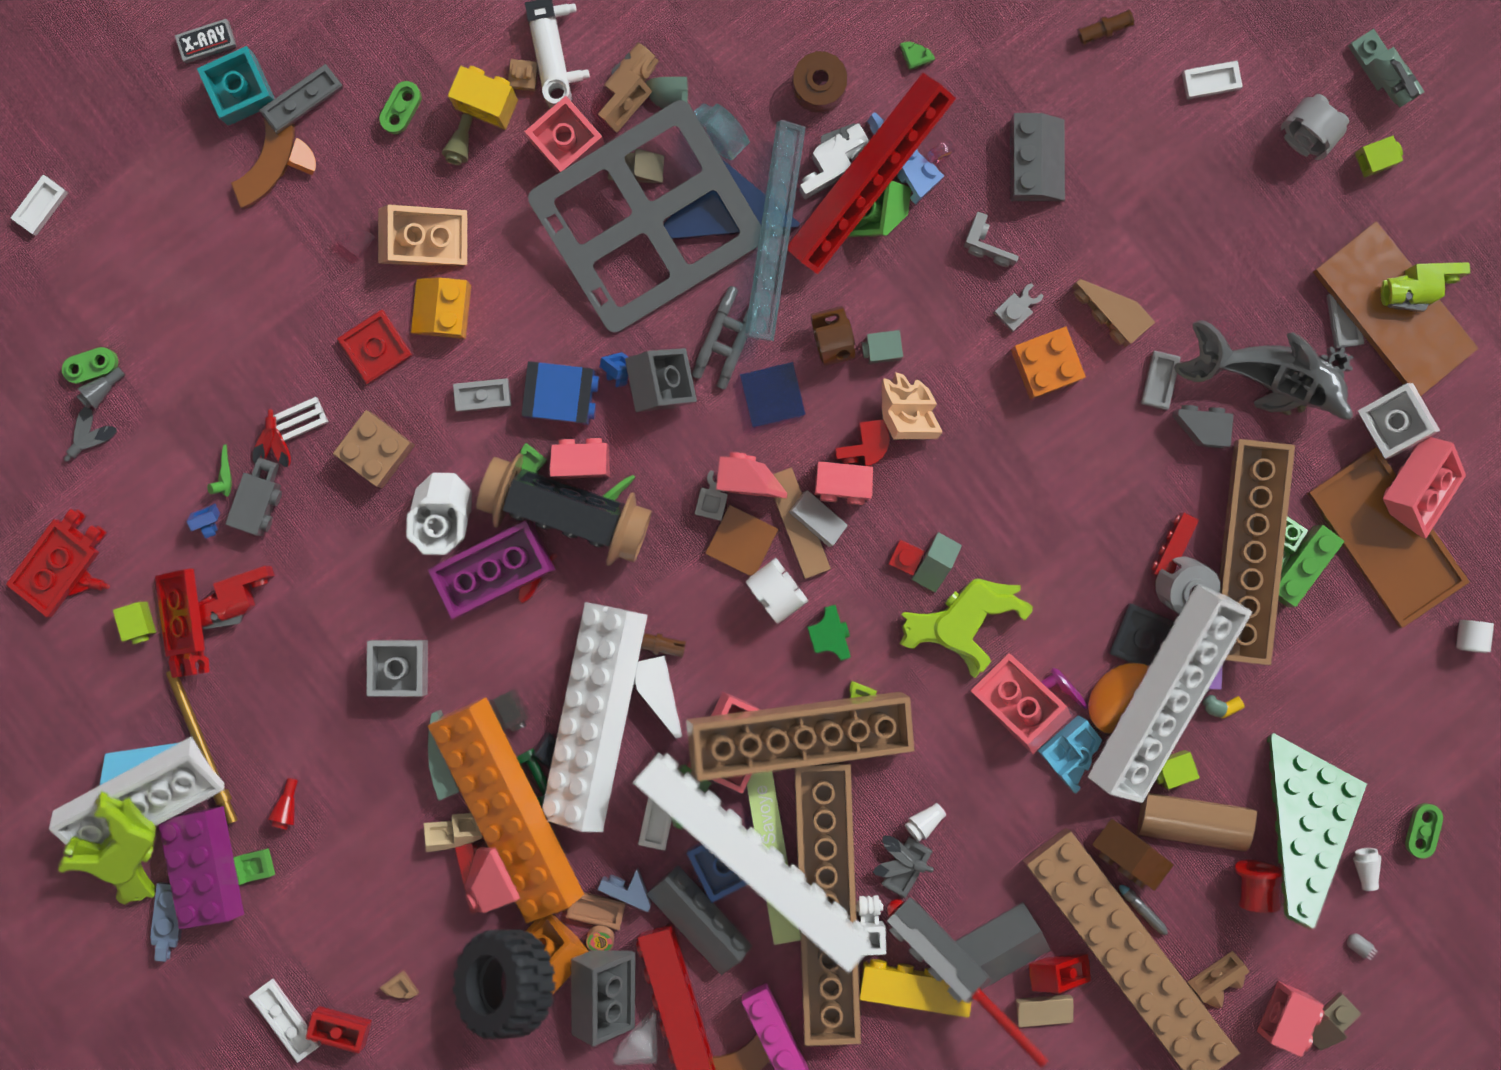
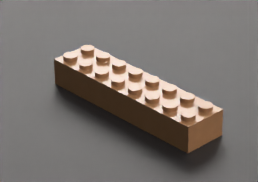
M902 692L686 719L691 774L698 781L914 751L910 697Z

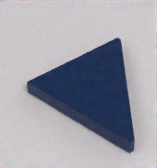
M722 159L764 231L787 228L795 229L800 226L796 219ZM715 190L709 191L673 213L664 223V227L672 239L731 235L740 232Z

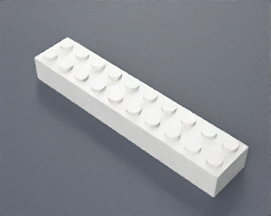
M658 753L634 783L849 972L871 947L870 935L867 933L868 930L857 920L852 923L848 919L847 911L836 901L833 904L828 902L825 896L826 893L817 884L813 883L810 886L805 881V874L794 864L790 867L786 865L783 859L784 856L775 847L771 846L768 849L762 843L763 837L752 827L748 830L741 825L742 819L729 808L726 812L720 806L721 800L710 790L706 793L698 787L700 782L687 771L684 775L677 768L679 763L668 753L664 756Z

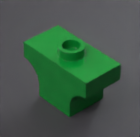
M835 604L824 607L822 620L817 624L807 626L815 654L822 651H832L837 654L839 660L851 658L846 638L850 637L846 621L840 622Z

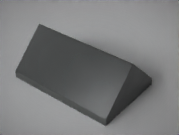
M1023 902L955 940L993 979L986 987L1051 950L1040 928Z

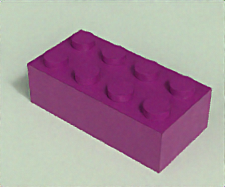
M524 521L428 569L451 619L460 618L556 570L532 521Z
M224 806L178 814L160 823L159 829L179 929L227 922L244 915Z

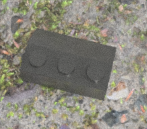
M1043 113L1013 114L1010 120V201H1065V119Z
M592 950L572 958L571 1035L591 1046H596L634 1029L635 952Z

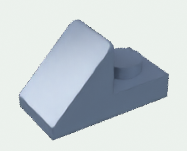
M638 867L629 887L624 885L625 880L617 876L603 877L598 887L599 891L646 912L649 911L651 900L647 895L648 892Z

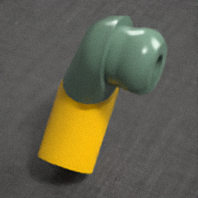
M1208 695L1202 702L1208 714L1219 718H1226L1245 708L1239 696L1227 702L1217 700L1214 695Z

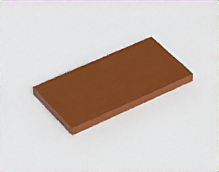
M1376 221L1321 264L1313 273L1403 385L1413 383L1419 395L1422 396L1479 348L1440 299L1428 305L1427 309L1423 312L1394 309L1382 304L1381 286L1383 280L1405 276V270L1412 267V265Z
M1374 447L1307 492V494L1332 531L1345 541L1342 544L1397 626L1403 628L1468 584L1469 580L1434 529L1431 530L1425 539L1389 514L1383 497L1386 489L1392 485L1397 475L1379 449Z

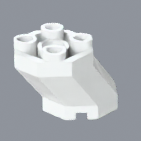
M432 473L415 489L411 510L407 514V537L423 554L447 555L465 537L468 518L471 513L472 490L457 474Z

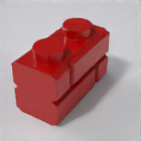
M319 1006L312 1013L306 1039L315 1042L321 1041L322 1044L360 1053L366 1045L372 1020Z

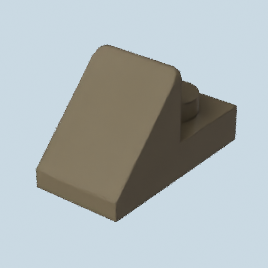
M635 149V153H628L625 156V162L637 182L663 183L664 155ZM608 171V180L614 181Z
M1340 992L1323 1007V1018L1319 1025H1315L1312 1032V1043L1320 1051L1346 1040L1348 1037L1344 1034V1031L1361 1015L1359 1010Z

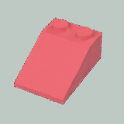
M1010 653L970 690L996 719L1032 754L1072 717L1068 707Z

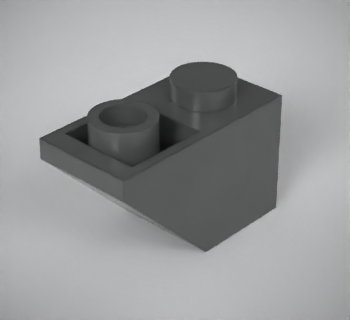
M1182 405L1181 409L1173 411L1172 417L1197 446L1223 449L1231 447L1233 414L1225 413L1224 408L1211 407L1206 412L1198 411V406Z

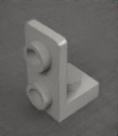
M977 212L963 247L968 248V253L974 256L983 257L986 255L994 258L993 262L1000 266L1009 267V264L1014 266L1019 256L978 241L979 239H985L990 225L985 223L988 215Z

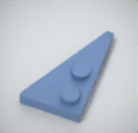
M875 112L867 120L873 134L884 123V120ZM917 149L897 174L901 183H908L913 191V195L910 198L915 205L944 177L937 167L924 158Z

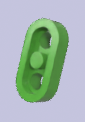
M403 81L397 84L380 114V123L390 134L404 132L421 103V92L414 83ZM411 93L413 95L410 101H404L406 94ZM399 117V123L397 125H392V118Z
M104 347L95 348L66 359L62 365V374L69 382L83 384L111 373L118 367V357L110 349ZM104 356L105 362L103 365L100 366L98 364L99 357ZM74 365L79 366V371L76 374L72 373Z
M1422 803L1412 813L1405 845L1407 851L1415 857L1428 858L1436 850L1443 822V814L1437 806ZM1428 812L1429 819L1424 822L1422 815ZM1421 838L1422 846L1417 848L1415 843Z

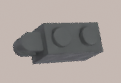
M258 458L252 474L243 473L226 525L259 536H263L264 532L269 531L273 521V517L270 516L273 507L279 504L282 496V491H280L281 485L274 482L279 467L278 463ZM262 470L268 472L266 479L260 478Z

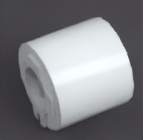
M1459 620L1456 648L1479 653L1491 652L1494 624Z

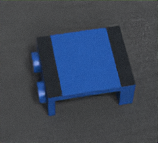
M528 361L521 416L530 419L544 418L589 425L590 419H595L596 403H592L593 392H598L599 376H595V370L592 368Z

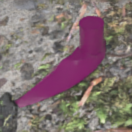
M1052 668V675L1041 681L1048 689L1058 684L1062 691L1068 694L1076 703L1084 709L1088 707L1080 693L1060 670Z

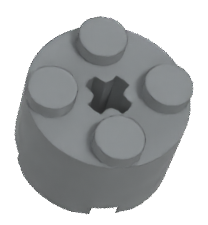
M1316 94L1314 97L1302 99L1282 123L1281 131L1285 128V140L1298 153L1306 157L1309 154L1316 155L1315 160H1322L1345 135L1349 119L1345 114L1338 112L1329 105L1326 97Z

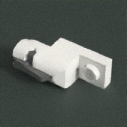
M858 123L850 124L821 136V144L817 146L812 156L820 174L817 175L816 172L807 175L802 179L803 183L800 185V192L805 200L837 182L851 165L849 159L853 161L869 142L865 132Z

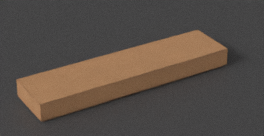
M792 467L773 474L787 492V499H774L805 579L831 569L819 538L789 513L802 495Z

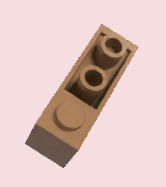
M1082 279L1072 286L1075 290L1073 292L1075 297L1082 304L1087 303L1093 310L1091 314L1094 319L1101 325L1105 324L1111 330L1109 334L1118 345L1123 344L1127 347L1155 323L1140 304L1134 300Z

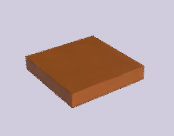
M729 505L705 554L752 576L758 571L778 529Z

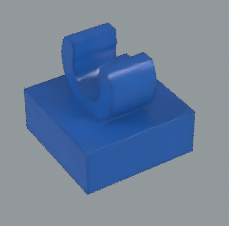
M623 352L601 357L599 367L607 372V380L616 379V387L625 386L628 382L629 376L625 358H628V356Z
M213 504L191 513L187 520L190 530L193 531L201 528L205 538L216 535L215 531H218L215 522L220 515L217 505Z

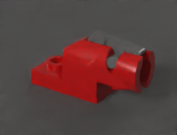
M262 566L213 583L216 594L213 593L198 602L202 628L210 629L240 624L243 615L255 607V601L249 585H252V588H257L268 584L267 579L275 576L272 566Z

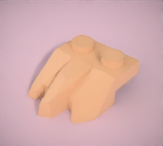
M895 372L892 382L889 379L883 378L882 414L893 439H938L942 434V430L932 412L937 403L929 388L919 380H915L914 384L910 385L906 377Z

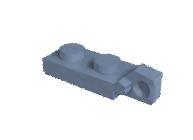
M158 882L156 885L150 938H152L151 945H156L154 961L166 962L170 959L171 947L176 948L178 941L181 939L182 929L178 927L170 883Z

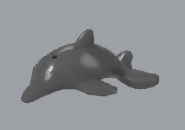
M1204 320L1196 321L1193 323L1192 328L1199 341L1200 355L1189 361L1179 362L1174 366L1180 376L1193 382H1204L1223 370L1248 377L1272 391V393L1254 401L1255 407L1269 412L1289 411L1302 405L1328 411L1344 420H1350L1353 417L1352 409L1347 402L1348 386L1341 374L1331 364L1319 358L1309 343L1294 332L1286 334L1290 347L1264 345L1232 351L1225 337L1216 327Z

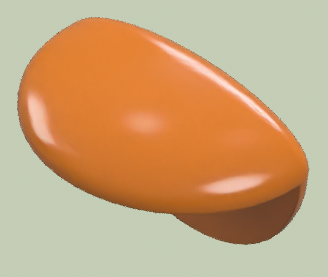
M1141 663L1120 665L1107 672L1096 683L1090 694L1088 710L1092 722L1099 730L1105 733L1114 732L1121 715L1130 704L1134 692L1139 688L1147 674L1148 665Z

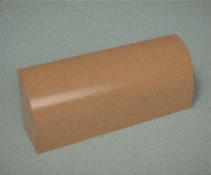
M1148 793L1140 806L1136 835L1246 852L1253 839L1257 811L1246 807Z

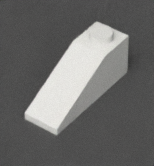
M665 655L638 661L633 685L636 684L637 691L675 738L682 737Z

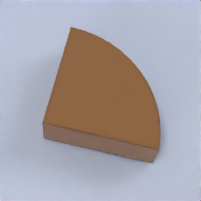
M404 970L380 987L385 994L396 998L408 999L419 993Z

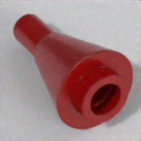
M287 778L283 795L280 796L267 819L272 821L271 826L288 830L289 825L294 826V794L298 780Z

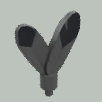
M85 406L78 414L74 431V443L66 451L68 454L65 456L64 461L68 462L72 457L76 458L82 449L91 448L112 439L117 433V428L104 426L91 431L93 412L90 407L87 409Z
M888 835L882 837L884 847L897 860L879 864L873 870L875 875L891 877L910 872L913 869L921 873L934 871V868L927 866L926 862L916 860L896 838Z

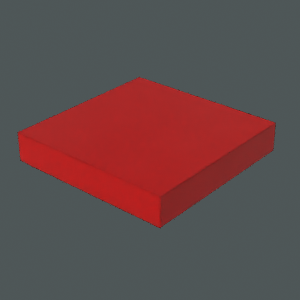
M383 309L337 338L367 385L413 356Z

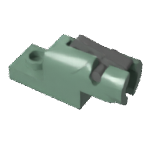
M1374 29L1348 45L1377 91L1384 88L1390 99L1399 108L1425 92L1396 49L1392 47L1388 50Z

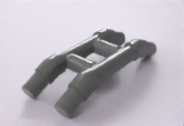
M733 286L728 287L720 303L691 374L696 378H702L712 351L725 356L727 359L716 384L722 389H726L740 354L763 304L761 298L754 297L743 322L728 317L738 293V289ZM722 327L738 332L732 348L717 342Z

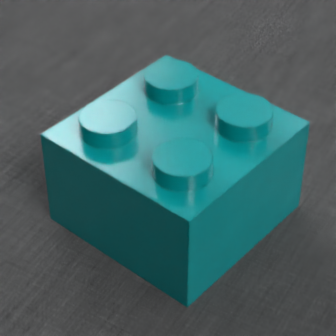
M247 46L197 68L219 118L228 126L260 112L261 108L275 99L255 54Z

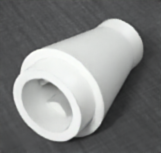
M935 803L933 806L909 817V822L905 824V827L916 841L926 840L939 822L946 816V813L938 803Z
M1375 848L1356 850V856L1353 857L1362 889L1365 891L1379 889L1378 882L1382 857L1378 855V850Z

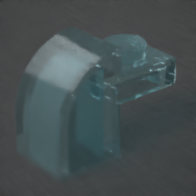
M703 103L694 111L719 155L732 161L750 143L737 119L721 105L716 103L711 107Z

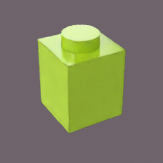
M1394 135L1364 146L1355 152L1364 178L1395 167L1403 161L1402 147L1399 142L1395 141Z
M136 602L113 610L122 641H132V644L135 645L148 641V635L157 633L148 602Z
M1183 750L1171 754L1156 779L1157 783L1162 784L1167 789H1171L1199 779L1200 777L1191 752Z

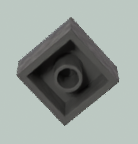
M686 348L646 351L625 358L636 412L674 409L697 402Z

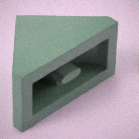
M937 532L911 580L936 593L952 569L962 545Z

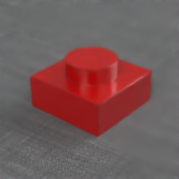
M900 539L888 564L913 576L925 551Z

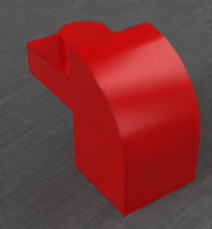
M884 419L859 423L861 445L835 448L836 461L842 460L843 464L858 463V458L863 457L864 466L869 467L877 463L885 455L889 446V430Z

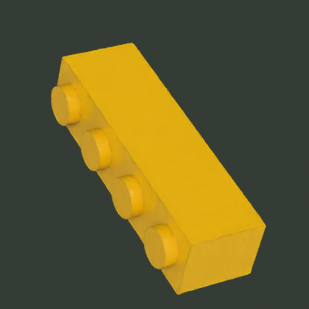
M871 959L870 963L863 962L859 986L860 1000L969 1018L971 1003L969 1004L963 999L959 1003L947 991L950 986L943 979L941 982L937 981L928 971L929 968H925L924 971L914 970V966L898 963L897 967L887 966L886 961Z

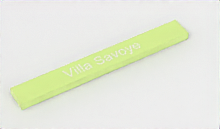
M772 771L752 773L747 783L754 830L763 837L762 843L768 849L773 846L784 856V863L788 865ZM767 901L774 945L801 940L799 928Z

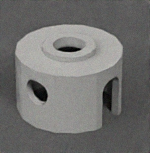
M1189 557L1174 558L1173 562L1181 566V569L1174 574L1161 569L1156 579V593L1159 600L1179 615L1188 602L1189 592L1193 586L1198 584L1220 593V581L1217 574L1209 567Z

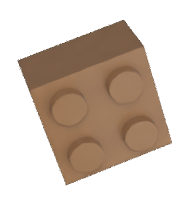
M365 410L333 454L376 487L383 488L414 448L415 444L374 413Z

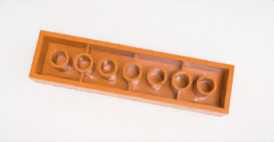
M487 697L450 712L429 724L428 728L487 846L496 849L520 897L515 902L525 922L528 923L572 906L584 895V892Z

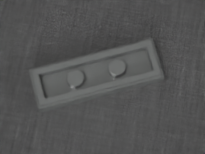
M324 64L259 111L275 133L278 134L340 91L343 86L328 66Z

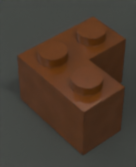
M1112 818L1092 844L1101 851L1098 855L1101 859L1111 866L1114 862L1119 864L1120 867L1117 871L1142 889L1147 885L1155 891L1174 866L1172 862Z

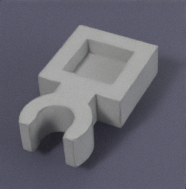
M1032 283L1023 289L1021 298L1013 293L994 312L1011 332L1033 313L1028 306L1038 304L1043 298L1042 294L1038 295L1035 299L1029 297L1028 291L1034 286Z
M710 470L707 476L710 487L709 489L701 488L695 515L722 521L728 494L721 493V490H716L717 483L713 481L714 471Z

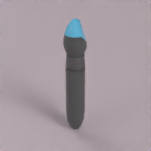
M1120 885L1119 889L1124 899L1130 902L1137 912L1158 933L1167 935L1168 929L1156 914L1137 897L1132 889L1125 885Z

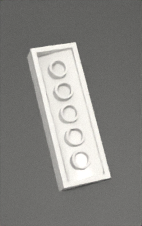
M190 737L53 810L49 830L65 845L71 837H78L79 839L101 844L110 835L108 821L103 817L98 818L94 816L97 806L94 803L101 791L107 793L109 797L122 802L126 798H131L138 810L156 826L223 791L224 782L214 772L193 738Z

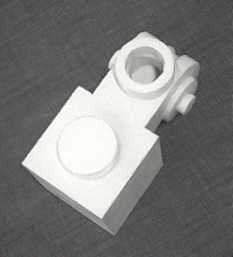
M873 895V897L859 896L856 905V912L860 916V923L868 930L867 933L870 935L871 947L864 955L886 954L885 925L883 921H879L880 911H883V904H881L878 895Z

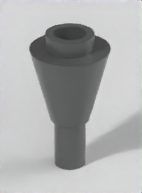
M117 367L106 377H101L77 388L81 392L77 397L87 409L91 406L97 409L111 390L112 385L124 377L125 374Z

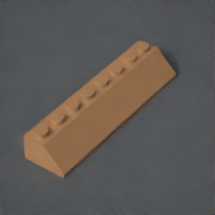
M1238 439L1234 442L1219 574L1220 594L1230 597L1251 610L1252 614L1225 660L1271 665L1295 445Z

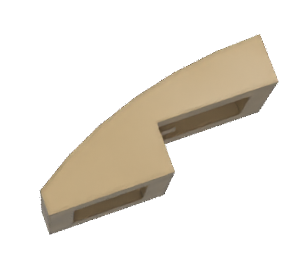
M471 813L453 814L451 821L424 823L426 852L451 849L482 838V834Z

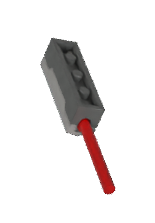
M910 897L906 902L899 899L892 900L887 906V914L890 917L887 922L892 926L889 931L900 942L905 939L912 946L909 952L919 962L924 959L931 966L928 969L930 974L939 982L943 979L950 986L947 991L959 1003L962 999L969 1004L972 1000L977 1001L1040 1069L1044 1068L1049 1060L982 991L993 979L914 899Z

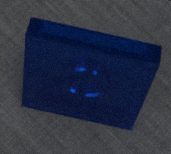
M793 362L740 374L753 428L806 415Z

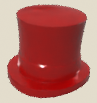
M1252 859L1238 861L1235 865V872L1241 876L1242 881L1239 906L1245 910L1259 913L1280 911L1282 867Z

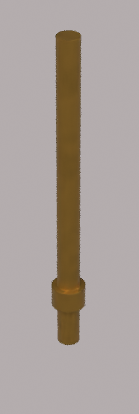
M166 672L191 737L208 764L220 777L180 677L172 678L171 672ZM224 788L223 791L213 795L216 806H224L227 825L238 821L230 802L232 797L229 790Z

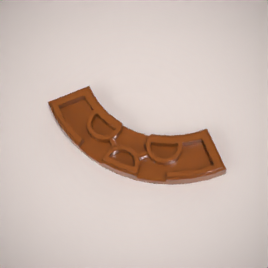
M264 119L265 142L258 161L249 172L231 183L240 207L243 210L268 195L281 176L285 174L288 168L286 164L293 147V140L295 139L294 123L276 134Z
M786 1021V1023H787V1025H788V1027H789V1029H790L791 1022H790V1021ZM757 1032L739 1050L733 1053L713 1056L712 1058L716 1070H760L770 1062Z

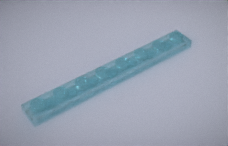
M784 120L778 121L776 124L745 330L746 337L768 342L774 341L806 128L805 126Z

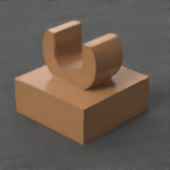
M511 59L508 78L509 86L518 90L536 91L537 62Z

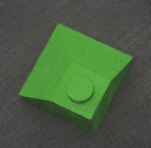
M891 181L848 237L887 236L908 215L911 188Z

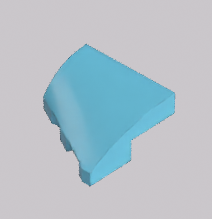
M1077 715L1044 744L1038 752L1064 783L1076 794L1081 788L1078 785L1084 771L1089 770L1092 763V755L1098 750L1102 739L1086 719Z

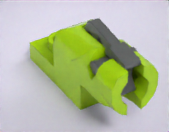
M1469 263L1415 264L1405 270V276L1383 280L1381 286L1382 304L1394 309L1423 312L1427 309L1428 305L1445 296V284L1458 283L1460 278L1470 274Z

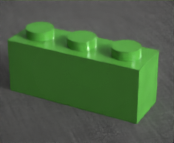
M1324 525L1313 526L1281 571L1278 601L1286 607H1296L1345 541Z

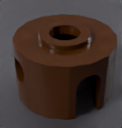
M815 51L805 55L798 62L793 75V93L796 101L804 109L813 113H825L833 110L841 103L847 87V71L844 64L837 56L829 52ZM824 71L828 75V81L825 85H817L813 82L812 76L815 72Z
M843 306L810 314L812 329L823 367L856 359L854 335ZM837 316L836 319L832 321L825 320V318Z

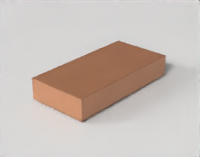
M584 892V895L568 908L566 918L620 930L626 902Z

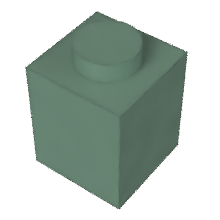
M900 330L867 334L866 341L861 343L863 358H868L869 364L899 361L903 358Z

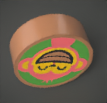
M599 925L592 927L588 931L586 945L591 951H610L612 949L614 933L610 928Z

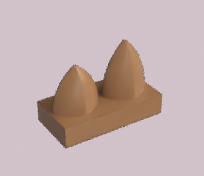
M1231 951L1189 980L1188 984L1203 1003L1222 1008L1224 1002L1223 990L1227 987L1242 989L1245 975L1249 973V970L1238 956Z

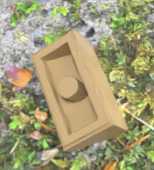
M1070 994L1016 999L1018 1027L1073 1023V997Z

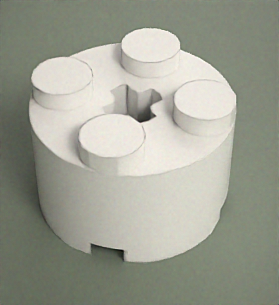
M775 557L750 576L746 583L771 617L779 624L809 600L798 588L788 572L783 573L785 569Z

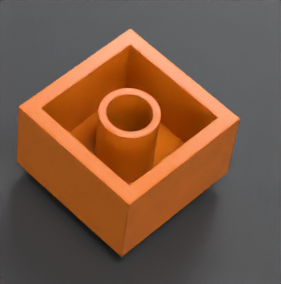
M1066 326L1015 345L1011 349L1030 400L1086 378Z

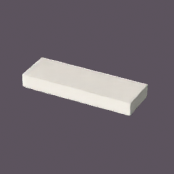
M271 979L249 996L297 1063L320 1047L321 1043L319 1041L315 1042L306 1039L308 1025L274 979Z

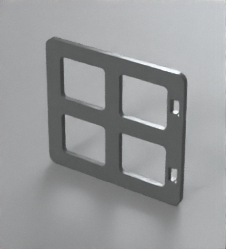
M683 100L675 101L532 189L528 196L531 207L605 327L612 332H618L760 246L765 240V232L691 106ZM672 126H677L701 164L702 170L658 199L650 201L626 164L625 156ZM605 169L609 171L629 204L632 213L588 242L580 244L556 208L554 200ZM715 190L739 228V235L696 262L687 264L664 227L663 221L709 191ZM556 214L564 227L557 233L547 217ZM645 233L669 270L670 276L626 305L619 307L615 304L596 273L593 264L639 234ZM601 287L608 299L602 306L592 292Z

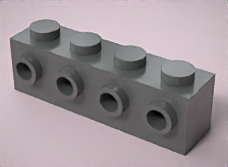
M679 865L663 876L647 893L648 897L720 975H723L738 964L752 948V944L713 902L711 903L706 894Z

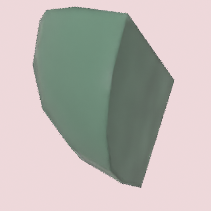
M658 77L645 82L652 90L649 98L662 109L678 100L688 103L687 77Z

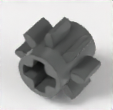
M1329 347L1326 349L1327 356L1320 355L1318 357L1331 365L1332 361L1338 360L1339 365L1334 368L1344 378L1343 371L1349 372L1353 370L1349 366L1353 356H1348L1344 353L1345 347L1339 348L1337 352H1335L1333 347Z

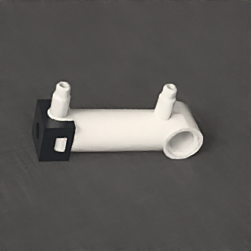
M552 0L524 2L537 59L542 93L547 105L552 108L565 96L570 101L572 100L569 83L582 81L590 77L589 70L566 71L556 17L576 12V5L573 3L554 6ZM560 88L564 90L561 98L554 99L550 97L554 89Z

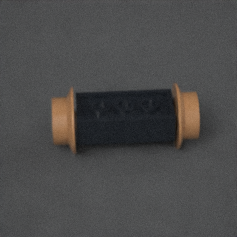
M518 454L511 462L497 457L492 459L484 476L476 507L493 515L494 527H499L506 513L509 512V516L518 520H525L527 518L535 521L538 527L559 529L567 537L578 538L579 536L588 539V543L596 547H604V545L609 547L611 544L607 566H610L617 558L633 563L636 561L652 511L636 505L635 493L631 492L626 504L525 469L521 471L523 454Z

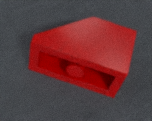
M1085 953L1047 957L1029 963L1032 991L1061 993L1091 981L1089 957Z

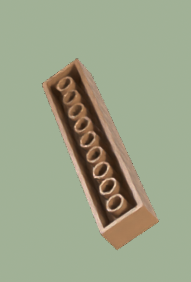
M832 762L796 767L794 769L798 868L805 874V881L810 886L813 883L817 884L826 893V900L831 904L836 901L847 911L848 919L853 923L856 920L851 765L849 762ZM800 930L805 1046L861 1044L858 962L848 972Z
M1065 827L1023 860L1181 1070H1219L1240 1054L1069 829Z

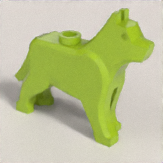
M974 579L967 583L960 593L954 591L945 602L948 607L944 611L929 614L903 612L901 615L906 620L902 625L904 636L899 644L914 649L922 642L938 643L963 658L968 667L969 674L976 678L991 662L989 656L972 640L986 615L1015 610L1018 616L1025 621L1032 613L1033 606L1013 595L1021 591V585L998 584L983 579Z
M101 791L94 803L97 805L94 816L98 818L103 817L108 821L110 835L101 844L79 839L78 837H71L65 846L64 854L72 855V857L64 856L59 863L58 871L63 873L66 870L85 871L103 881L112 883L117 888V901L124 905H127L130 901L143 900L146 896L153 898L156 886L148 878L141 865V861L147 862L152 854V845L156 831L155 824L138 810L131 798H126L122 802L109 797L107 793Z

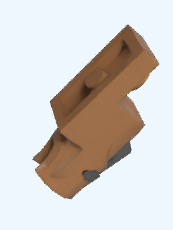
M637 43L625 58L611 70L612 76L604 84L613 94V97L606 103L598 115L615 132L622 128L652 93L645 80L654 71L659 60L654 58L655 55L640 43Z

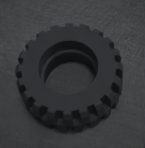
M486 930L475 935L462 949L463 954L458 956L456 962L458 966L453 974V978H455L453 994L456 995L454 1003L456 1009L460 1010L461 1014L459 1017L462 1022L467 1024L466 1027L480 1038L494 1040L525 1037L530 1035L531 1032H535L541 1026V1022L547 1018L549 1014L547 1011L548 1007L552 1006L554 1000L552 992L555 990L556 982H553L555 971L554 966L550 965L551 957L549 952L543 950L545 946L533 934L523 930ZM503 971L505 973L506 978V991L504 997L501 985Z

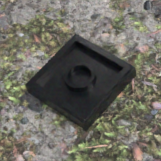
M1128 603L1108 654L1130 663H1141L1150 666L1159 653L1162 643L1167 639L1175 621Z

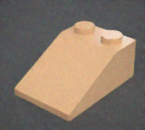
M386 205L379 208L378 263L399 265H467V210Z

